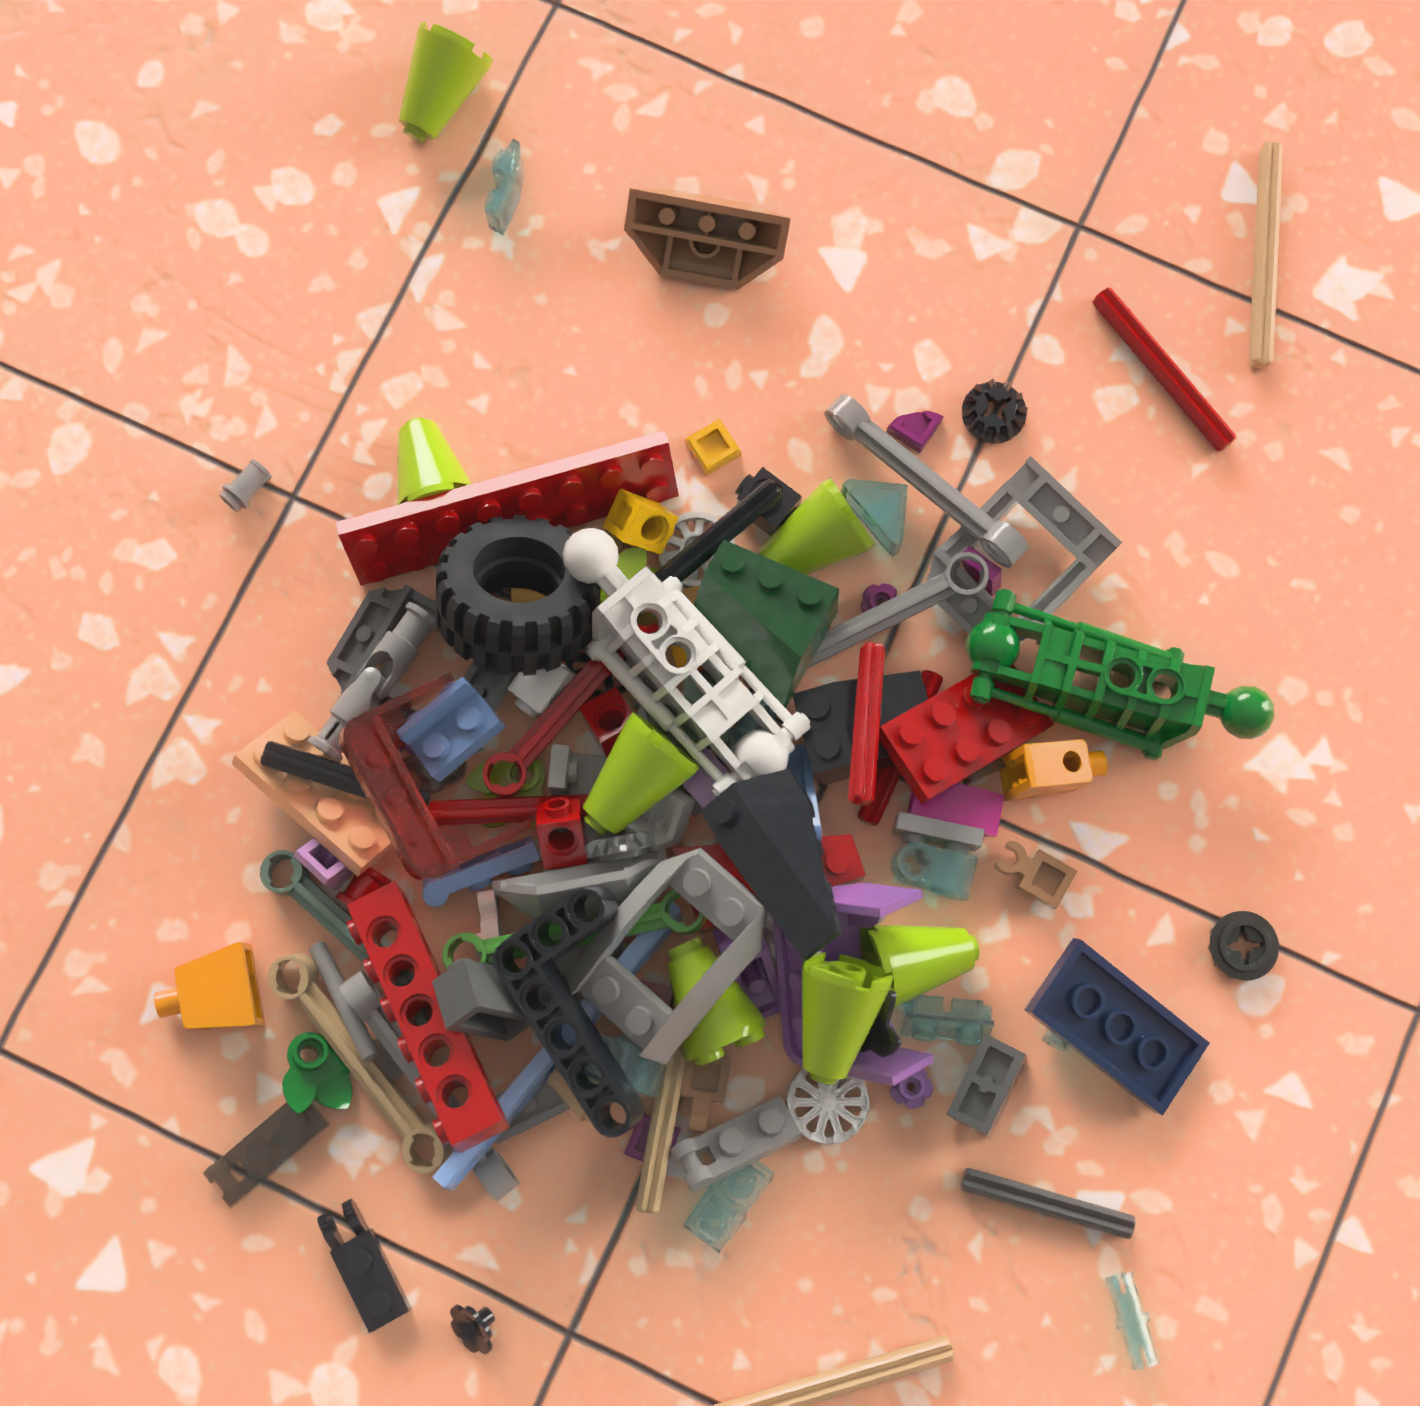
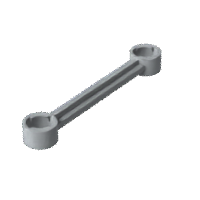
M841 394L824 412L826 420L836 432L847 440L858 441L980 541L985 552L998 564L1011 568L1029 549L1024 537L1014 527L1002 520L995 521L872 422L867 411L854 398L847 394Z
M960 553L950 560L946 572L828 630L808 668L955 595L962 598H972L979 595L988 583L989 570L986 562L975 553ZM965 560L974 561L982 568L979 571V583L969 590L956 586L954 579L956 570L961 566L960 562Z
M360 970L341 984L339 989L351 1008L368 1024L418 1092L414 1079L420 1077V1073L414 1061L407 1063L399 1048L397 1039L403 1036L397 1021L392 1024L389 1022L380 1003L383 995L367 974ZM451 1093L449 1106L450 1108H458L461 1104ZM428 1103L427 1106L430 1108V1110L433 1112L436 1118H438L433 1103ZM492 1146L472 1168L482 1185L496 1201H499L520 1185L510 1166Z

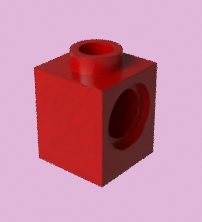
M616 686L579 707L588 730L606 759L627 718L632 714L631 709Z
M556 797L544 803H537L536 829L544 870L588 864L585 850L588 839L580 798L567 799L565 797ZM567 828L569 831L561 833L554 829Z

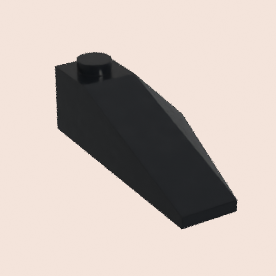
M785 769L735 782L700 810L720 846L803 960L808 961L841 934L831 883L826 881L821 856L824 855L822 843L817 839L813 818L816 817L814 806L793 771Z

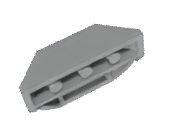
M659 850L625 859L591 863L493 881L492 887L496 895L532 920L539 917L574 891L593 886H603L609 889L615 895L619 908L643 879L661 861L667 860L665 850ZM589 896L584 904L585 912L589 917L598 916L599 914L598 901L592 896ZM553 921L550 926L558 923Z

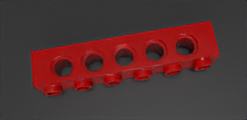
M394 881L347 904L352 917L351 920L346 922L348 930L357 946L364 944L369 957L363 960L364 967L374 984L381 983L386 995L380 999L381 1006L389 1022L392 1024L397 1021L403 1036L397 1039L399 1048L407 1063L414 1061L420 1077L414 1079L425 1104L432 1102L437 1112L438 1118L432 1120V1123L441 1143L444 1146L450 1143L454 1149L462 1153L509 1129L510 1126L469 1035L445 1028L432 981L439 977L441 972L404 891ZM398 931L397 939L392 945L380 947L381 938L387 932ZM406 969H415V976L408 985L397 986V978L401 972ZM423 1008H432L433 1013L429 1022L423 1026H414V1018L417 1012ZM449 1047L450 1057L448 1061L442 1066L433 1067L431 1058L434 1052L439 1048ZM460 1087L468 1088L469 1095L467 1101L458 1108H450L449 1097L451 1093Z

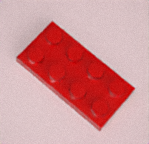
M1014 664L1010 667L1017 670ZM972 674L880 726L879 741L921 805L1047 731L1054 725L1053 721L1049 716L992 697L991 701L985 704L974 702L969 695L973 679L977 675ZM994 681V687L1023 696L1024 688ZM1033 696L1032 700L1038 701L1036 696Z

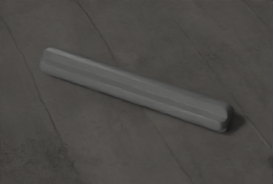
M966 1168L962 1175L961 1190L1125 1239H1130L1133 1235L1136 1222L1133 1215L972 1168Z

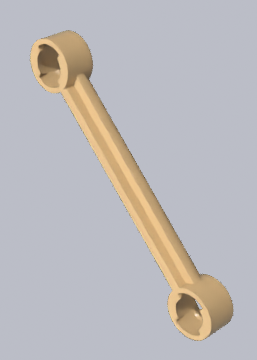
M295 953L276 959L268 972V983L272 992L282 999H295L404 1140L401 1153L405 1164L412 1171L421 1174L430 1173L442 1166L451 1156L453 1147L450 1143L445 1146L441 1143L433 1124H425L375 1059L369 1062L362 1061L340 1013L317 985L319 970L315 961L303 953ZM290 961H294L301 966L298 968L300 973V983L296 987L298 991L291 990L284 982L283 970ZM421 1133L428 1134L435 1139L432 1142L435 1148V1156L431 1163L423 1161L416 1152L415 1141Z

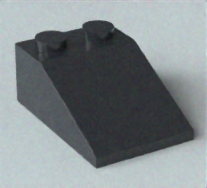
M920 671L883 675L880 726L928 700ZM857 679L831 682L794 693L792 696L796 712L803 713L810 721L809 725L811 728L803 734L813 775L820 786L850 778ZM880 741L878 744L877 770L895 765Z

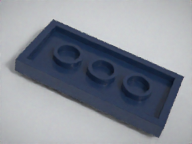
M1077 938L1071 940L1024 1009L1025 1012L1151 1111L1162 1116L1210 1044L1209 1041L1084 941Z

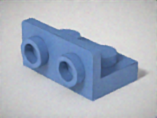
M461 677L456 682L445 686L439 695L422 710L411 714L405 724L396 731V734L412 748L430 775L440 783L506 728V726L482 694L464 677Z

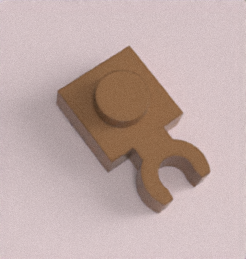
M1008 841L1005 848L1016 855V863L1014 865H1007L1003 861L998 860L994 865L995 869L1004 875L1017 874L1021 876L1022 879L1017 889L1053 910L1057 909L1077 870L1040 849L1031 859L1027 856L1025 848L1020 843Z

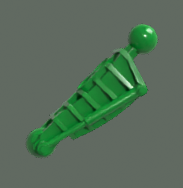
M1008 589L996 591L991 609L993 612L985 613L983 622L978 623L972 628L966 639V651L972 662L970 671L977 675L973 679L969 695L974 702L985 704L990 702L992 697L1052 717L1054 722L1142 750L1144 758L1156 761L1160 759L1163 749H1167L1195 736L1202 728L1204 715L1219 718L1225 730L1236 738L1251 740L1263 736L1270 729L1275 718L1274 703L1267 692L1256 686H1239L1231 689L1226 694L1210 690L1215 667L1183 663L1185 653L1180 648L1170 647V649L1163 650L1081 621L1074 623L1016 603L1017 596ZM1012 613H1015L1039 621L1042 624L1012 617L1010 615H1012ZM1018 636L1036 640V644L1039 645L1032 674L1010 668L1020 654V640ZM1076 671L1097 677L1094 692L1072 685ZM1110 671L1126 675L1129 686L1127 688L1115 686L1111 682ZM994 681L1024 688L1023 696L994 687ZM1156 683L1169 687L1171 692L1170 699L1158 697L1153 691L1152 684ZM1037 696L1053 702V706L1032 700V698ZM1125 726L1143 730L1144 733L1126 728Z

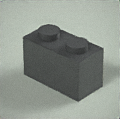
M463 958L450 964L447 971L432 981L447 1030L510 1041L530 1026L496 972L494 965Z

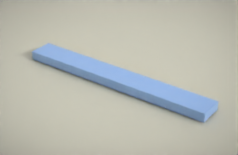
M672 902L669 907L670 916L673 920L680 923L682 921L681 908ZM667 928L638 934L617 961L635 976L672 931ZM586 998L581 1001L582 1007L593 1024H595L603 1013ZM564 1023L561 1029L562 1038L567 1044L574 1046L576 1041L575 1031L570 1025ZM544 1046L498 1099L509 1125L547 1081L556 1067ZM503 1132L462 1153L455 1150L432 1178L443 1188L450 1192L451 1190L454 1191Z

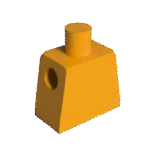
M1083 739L1024 744L997 760L1005 802L1073 792L1091 783L1093 777L1105 776L1108 771V761L1104 751L1088 752L1086 742Z
M244 942L233 943L175 967L174 975L177 988L155 992L154 1003L158 1016L164 1018L181 1014L184 1029L209 1030L266 1026L251 944Z

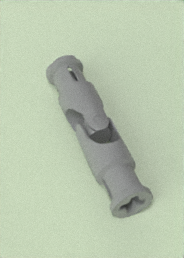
M407 603L405 615L393 631L385 633L358 672L355 682L349 685L329 710L331 716L317 736H310L308 739L310 744L339 763L343 759L341 753L354 735L363 732L374 717L381 699H384L418 656L417 648L431 629L439 627L436 618L414 603ZM384 661L393 662L392 672L388 679L383 677L374 667Z

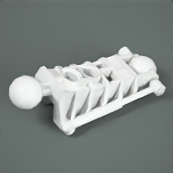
M595 528L581 529L572 534L565 543L563 550L564 565L569 574L578 581L588 584L597 583L609 597L592 612L593 641L586 646L587 655L593 661L599 662L601 660L665 732L669 731L715 781L712 785L714 789L712 792L716 797L735 782L785 770L789 754L795 750L791 741L798 740L811 728L809 719L799 712L791 715L746 667V661L682 593L683 589L681 587L683 585L677 577L669 576L665 581L661 582L648 567H644L633 578L628 580L617 567L619 560L618 547L612 537L604 531ZM649 612L655 615L659 622L658 631L654 634L642 632L637 626L638 614ZM676 645L684 649L687 654V662L684 667H672L667 662L665 653L669 646ZM618 649H620L622 653L628 658V660L634 665L633 668H630L626 664V662L616 653ZM700 665L717 682L715 686L711 687L699 673L697 668ZM639 673H641L642 676H643V677L652 685V687L656 690L654 693H653V692L647 687V685L637 676ZM739 675H740V676L751 686V688L755 691V693H754L753 695H752L751 692L742 684V682L737 678V677H739ZM687 676L704 694L692 705L676 688ZM661 698L678 714L676 717L660 701ZM762 699L784 722L782 729L759 704ZM749 712L762 729L752 730L743 735L736 744L733 754L719 736ZM684 722L700 738L696 744L679 727ZM709 745L729 768L731 773L723 775L701 750Z

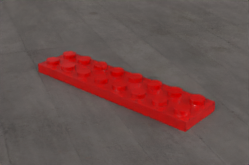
M664 430L335 523L339 539L360 586L439 564V557L442 551L449 546L451 540L460 532L466 534V529L478 522L482 525L487 524L490 518L502 516L504 520L513 519L514 515H526L528 520L536 521L537 517L549 520L552 526L557 527L560 524L568 528L607 517L620 489L658 503L678 497L679 493L670 446Z

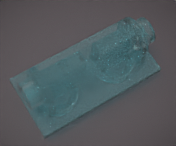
M920 995L903 1003V1015L905 1017L900 1035L912 1036L913 1039L922 1042L945 1039L955 1040L958 1044L965 1046L978 1045L982 1042L985 1034L990 1036L994 1026V1021H991L992 1006L984 1005L983 1000L952 998L951 1012H943V997Z

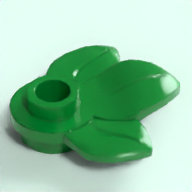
M305 1032L296 1036L291 1041L287 1050V1061L290 1068L282 1081L283 1095L290 1109L296 1114H301L314 1100L330 1109H348L352 1099L350 1070L322 1035L315 1032ZM305 1049H313L317 1053V1059L313 1062H306L302 1059L301 1052Z

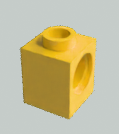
M620 489L603 527L624 543L662 555L667 542L674 533V527L679 517L656 501Z

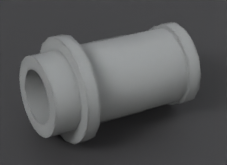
M252 459L229 485L226 483L222 485L223 491L219 494V497L236 512H239L242 507L247 509L250 506L248 501L272 478V475L262 464Z

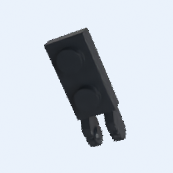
M349 1199L342 1203L343 1214L357 1235L356 1237L344 1243L334 1219L327 1212L318 1216L317 1222L326 1243L332 1249L329 1252L370 1334L409 1312L412 1308L373 1228H368L355 1201Z

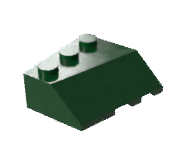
M723 539L704 572L694 606L746 661V667L786 708L838 613L839 588ZM743 679V682H745L751 688V686Z

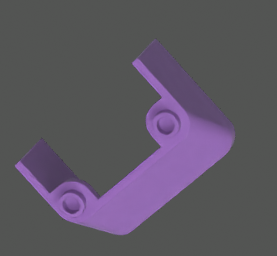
M865 882L831 887L841 934L819 951L826 952L824 961H838L839 954L862 959L859 927H873L881 923L885 915L923 899L922 890ZM773 919L783 1045L788 1057L795 1064L803 1067V959ZM890 1021V1026L895 1030L893 1023ZM901 1047L888 1057H880L873 1051L859 1052L847 1076L894 1086L934 1063L933 1054Z

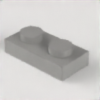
M899 811L895 817L892 834L902 836L901 842L908 845L926 847L928 841L944 845V852L969 856V851L976 852L982 847L985 830Z

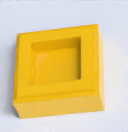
M720 418L685 438V444L706 476L741 456L740 448Z

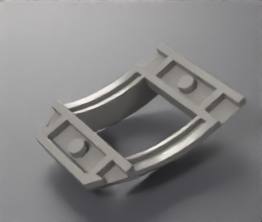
M1030 456L1024 465L980 509L992 519L998 521L1003 520L1019 503L1077 558L1029 606L1030 608L1052 614L1123 542ZM961 526L933 552L927 581L946 572L947 565L953 557L963 553L968 547L974 548L980 541ZM961 566L956 570L954 576L956 586L965 590L973 589L977 586L978 582ZM984 589L975 597L962 598L955 595L938 605L969 634L972 628L978 623L983 622L985 613L993 612L991 609L994 598ZM1020 615L1019 617H1017V618H1020V619H1023V620H1027V621H1031V622H1035V623L1042 624V623L1039 622V621H1036V620H1033V619H1030V618H1027V617H1024V616H1021V615ZM1018 636L1020 641H1024L1025 639H1027L1025 637Z
M701 848L661 861L619 906L615 918L597 933L567 973L566 977L571 995L580 992L643 1049L639 1055L640 1057L666 1065L724 992L764 949L762 947L763 927L767 922L768 911L756 895ZM669 885L733 940L674 1011L611 955L628 932Z

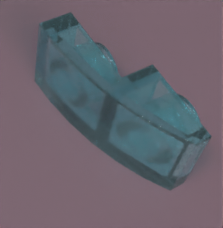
M515 139L511 140L505 150L501 149L493 160L491 169L496 188L490 192L484 206L489 228L501 235H504L515 214L523 186L524 161L520 142Z
M758 1160L709 1185L685 1221L684 1227L720 1254L746 1220L747 1212L771 1183L775 1172Z

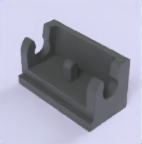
M985 1034L947 1115L958 1123L964 1124L990 1139L1028 1060L1026 1054Z

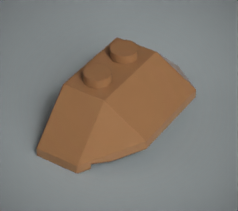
M631 187L629 189L624 231L633 239L659 275L739 290L784 259L791 217L748 203L678 190Z

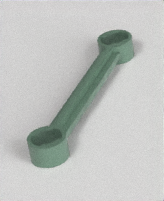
M278 850L269 854L260 867V878L263 885L268 890L281 896H291L362 962L369 956L364 944L357 946L348 930L346 922L352 919L351 915L309 878L310 871L293 856L294 853L287 850ZM291 859L290 862L293 865L294 872L290 880L293 883L288 887L278 888L272 880L273 870L280 861ZM411 969L401 972L397 978V986L408 985L413 980L415 973ZM427 1008L419 1010L415 1015L418 1026H423L427 1023L425 1017Z

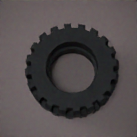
M514 515L513 519L504 520L502 516L490 518L487 524L482 525L478 522L469 526L466 529V534L460 532L449 542V546L442 551L439 557V566L436 568L437 625L441 628L442 637L449 646H454V652L466 661L470 658L473 659L474 665L486 671H488L489 667L498 670V674L511 676V672H523V676L535 675L537 670L545 669L546 672L559 668L561 661L564 660L568 663L580 655V650L585 649L592 640V612L600 605L601 587L597 583L588 584L578 581L569 574L565 567L563 550L565 543L572 535L569 529L560 524L557 527L552 526L549 520L539 517L535 521L526 519V515ZM519 587L538 591L547 597L532 602H510L490 595V593L504 588Z

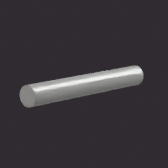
M319 942L310 947L309 951L362 1061L369 1062L378 1057L379 1052L364 1021L351 1008L339 989L344 980L326 943Z

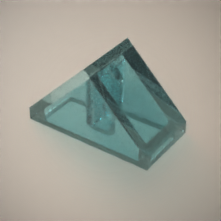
M859 479L846 480L842 484V495L855 515L893 558L899 553L903 542L908 484Z

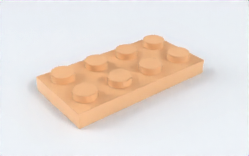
M294 710L234 754L232 765L358 877L415 829L419 819L412 813L263 766L260 760L263 749L268 741L278 742L333 760L308 742L310 736H317L319 731ZM343 752L341 753L343 759L340 763L362 770Z

